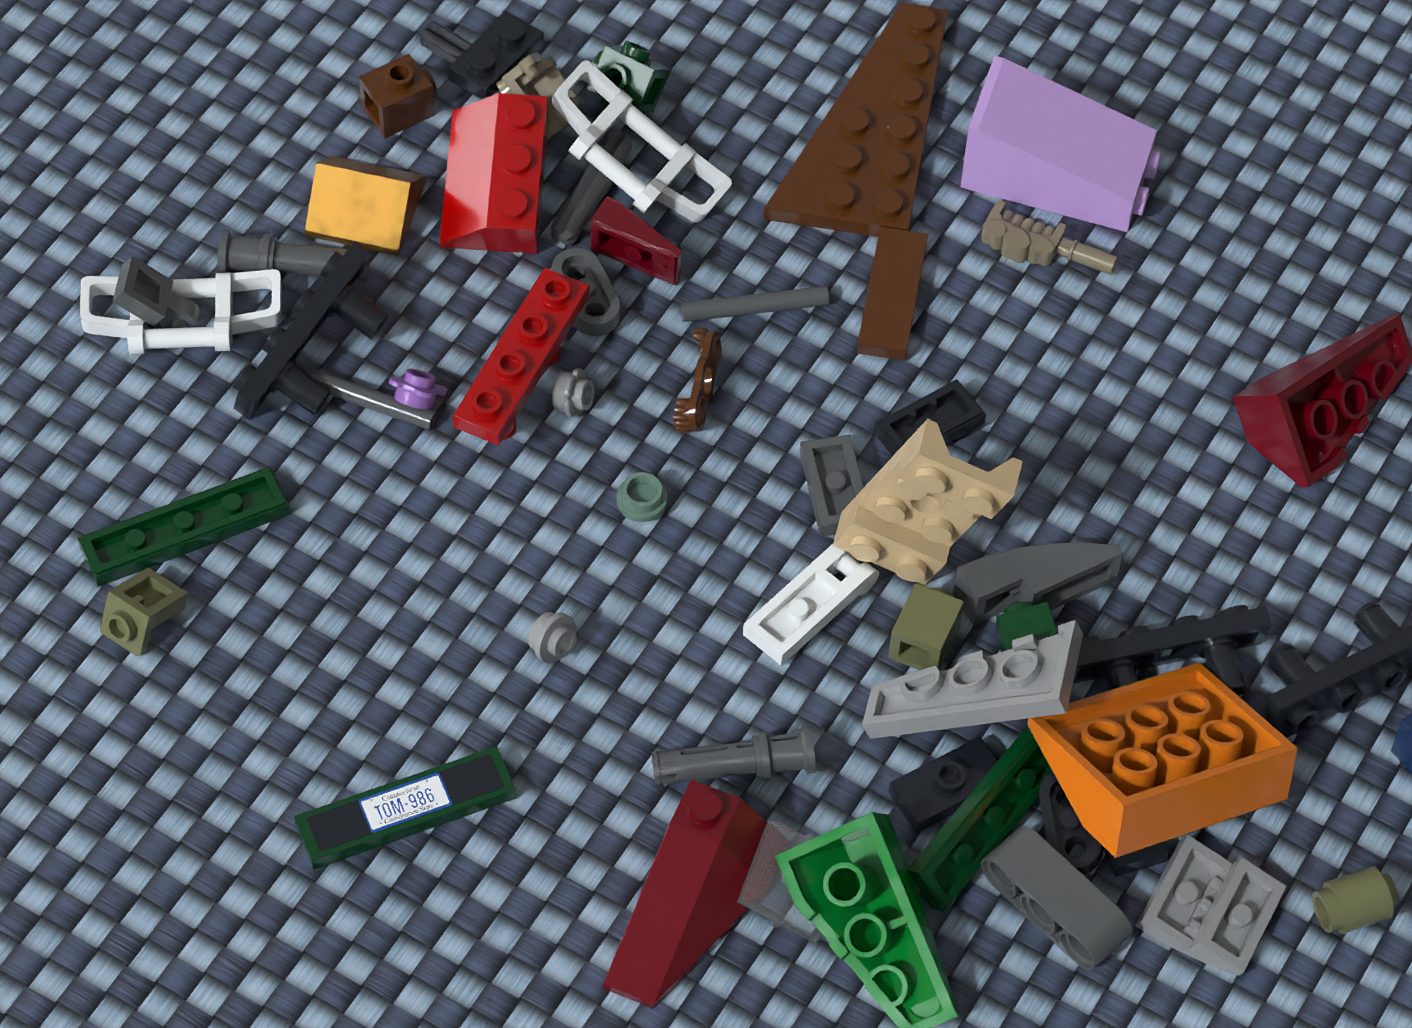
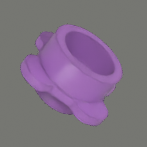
M407 369L406 373L402 374L401 377L392 376L389 380V384L397 387L394 399L406 406L417 409H432L436 395H446L447 388L434 384L436 379L434 375L418 369Z

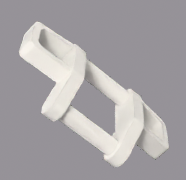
M587 60L582 61L558 88L552 98L553 106L579 134V137L568 151L578 160L584 157L635 200L633 205L643 214L657 200L693 222H701L732 184L731 179L697 154L687 143H684L683 146L680 145L631 104L633 98L623 90L621 91L591 62ZM580 80L586 81L610 103L592 124L568 97V92ZM618 118L670 160L648 185L597 144ZM685 166L714 188L713 195L706 203L702 205L696 204L668 187Z
M276 269L239 273H216V278L173 279L171 292L181 298H215L214 327L148 329V323L130 313V320L94 316L91 314L92 298L96 295H114L118 277L86 276L81 280L80 319L82 329L89 334L127 338L129 355L145 354L146 349L214 346L215 351H231L233 335L275 327L282 321L280 272ZM270 289L272 291V303L269 308L233 316V292Z

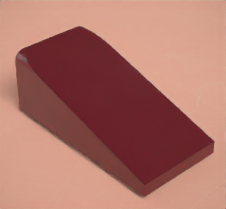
M606 196L591 218V249L677 286L681 280L682 251L623 204Z

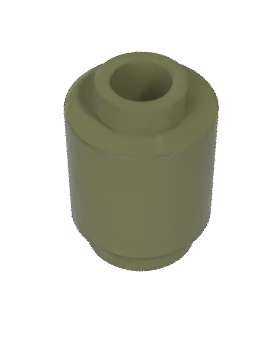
M1371 866L1324 882L1322 889L1313 892L1312 902L1316 917L1325 932L1338 931L1341 934H1345L1392 918L1394 914L1393 905L1398 904L1399 897L1391 876L1387 873L1382 874L1375 866Z

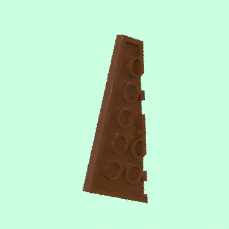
M906 3L900 4L765 206L764 220L878 237L880 227L909 231L946 25L947 9Z

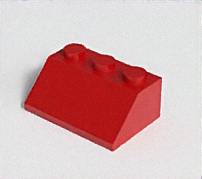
M497 93L452 111L440 248L537 254L549 125L547 96Z

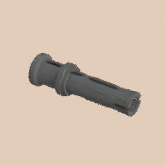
M223 229L218 250V273H227L229 269L242 271L276 269L279 272L321 276L320 273L331 256L336 251L344 255L347 250L280 243L277 237H273L272 234H264L262 238L232 235L231 230ZM370 255L364 271L357 279L361 280V282H367V268H369Z
M810 726L801 727L798 733L767 736L765 731L756 732V735H752L751 740L738 743L651 752L655 786L690 781L691 779L696 781L739 774L756 773L757 778L762 777L764 780L771 779L772 773L804 769L807 774L816 773L814 744Z

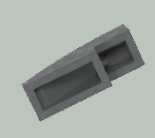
M1050 543L1019 547L987 555L957 567L953 596L964 601L963 610L973 625L1002 613L1007 607L1019 602L1029 601L1033 602L1034 605L1048 602L1049 609L1052 611L1117 581L1123 553L1117 545Z

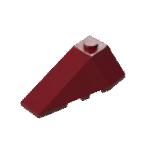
M1391 315L1264 376L1233 396L1248 443L1300 487H1309L1340 466L1347 456V452L1344 449L1354 434H1362L1370 423L1367 418L1368 414L1378 400L1389 397L1412 364V349L1401 315Z
M691 779L666 830L604 980L603 989L654 1009L697 965L698 959L719 937L723 939L734 928L735 921L753 903L756 905L769 892L780 868L775 855L788 850L789 843L741 798Z

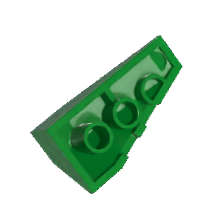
M870 812L775 855L796 908L807 921H811L830 943V948L840 959H843L865 984V989L898 1028H935L960 1017L917 886L907 872L910 865L888 814Z

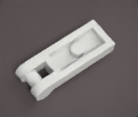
M832 544L744 623L743 635L782 666L858 595L866 594L876 583L879 571L868 562L859 563L849 552ZM839 572L841 575L845 577V579L839 581L832 574H837Z

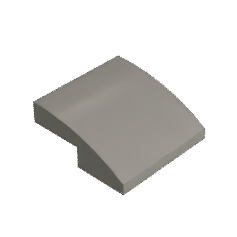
M1187 834L1176 846L1135 926L1171 948L1205 964L1240 976L1244 973L1287 886L1243 857L1231 863Z

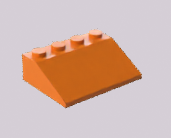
M1200 662L1068 703L1067 713L1028 718L1027 723L1082 826L1115 858L1287 800L1298 749Z

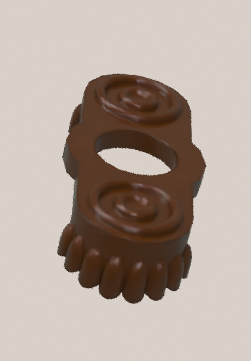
M696 327L694 329L695 332H693L694 340L700 341L701 355L696 365L690 398H678L676 400L678 406L675 407L676 414L673 417L675 421L673 426L676 427L675 431L678 433L686 434L703 429L708 406L713 396L714 381L721 360L722 344L718 332L709 331L706 328Z

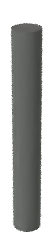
M827 286L683 302L680 303L681 317L683 322L826 306L829 305V293Z
M300 363L296 365L319 383L331 390L330 396L427 430H432L435 425L437 412L434 410L409 407L396 401L394 396Z

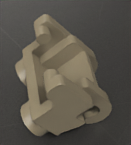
M539 52L528 55L520 61L515 68L497 82V86L500 92L505 94L547 96L549 116L548 141L570 126L552 104V98L565 81V78L556 67L557 63L552 56L543 59ZM573 89L568 92V97L578 109L585 104L582 98L575 94Z

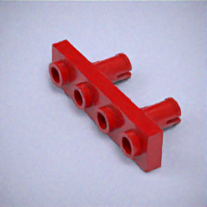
M544 267L453 414L454 428L498 446L502 440L509 439L515 434L517 428L515 419L546 367L557 363L560 359V344L589 298V285Z

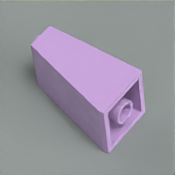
M994 56L968 127L960 188L1128 232L1133 214L1142 216L1146 206L1150 188L1143 186L1145 178L1154 180L1158 169L1161 152L1153 150L1157 130L1005 58Z

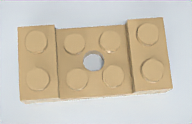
M927 419L841 512L833 546L849 552L855 559L872 562L895 572L903 580L925 585L946 565L950 547L982 515L992 519L1015 496L1023 461L1012 457L990 472L984 471L951 456L938 424Z

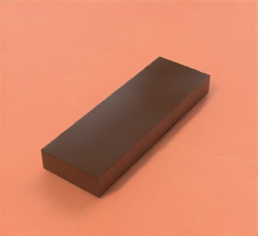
M880 227L857 343V354L901 361L906 360L928 234Z

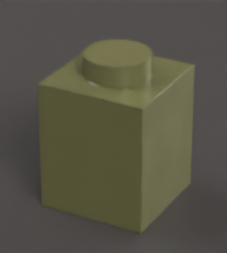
M915 583L892 629L888 658L917 670L936 666L940 670L960 628L964 601L954 598L953 595L941 588H928Z

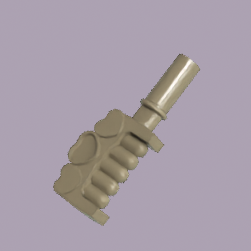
M998 200L983 224L981 241L984 244H989L994 250L1001 249V254L1004 258L1012 259L1017 263H1023L1028 259V262L1031 264L1050 266L1056 254L1066 257L1070 262L1075 261L1109 275L1113 274L1118 263L1117 256L1080 243L1077 239L1072 241L1064 238L1065 224L1059 222L1056 229L1052 226L1045 228L1043 223H1034V220L1031 218L1024 220L1020 214L1013 216V212L1005 210L1006 202Z

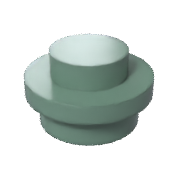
M634 473L628 476L619 486L616 495L617 507L630 520L637 522L654 520L666 509V488L656 476L650 473Z

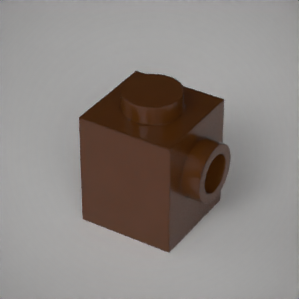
M410 54L359 76L361 107L384 139L434 116L433 95L437 94L436 83L428 69H420Z

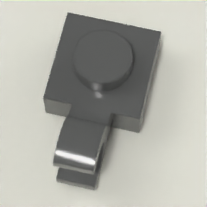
M132 256L121 266L112 302L153 327L160 322L162 329L184 328L185 321L194 326L197 323L200 311L199 306L193 301L181 298L171 292L173 280Z

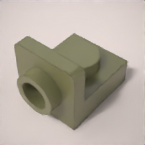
M148 567L108 591L100 631L103 635L135 656H140L147 651L152 629L185 609L188 592Z

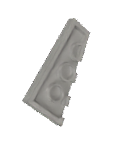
M1073 620L1058 625L1059 634L1038 641L1033 634L1012 640L1013 649L986 657L983 650L962 656V661L953 668L942 672L936 666H932L873 685L862 726L868 737L874 739L1067 713L1083 633L1077 621Z

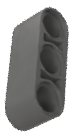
M1020 826L981 861L982 871L991 885L1068 957L1086 970H1093L1132 935L1131 924L1121 909L1047 841L1029 827Z

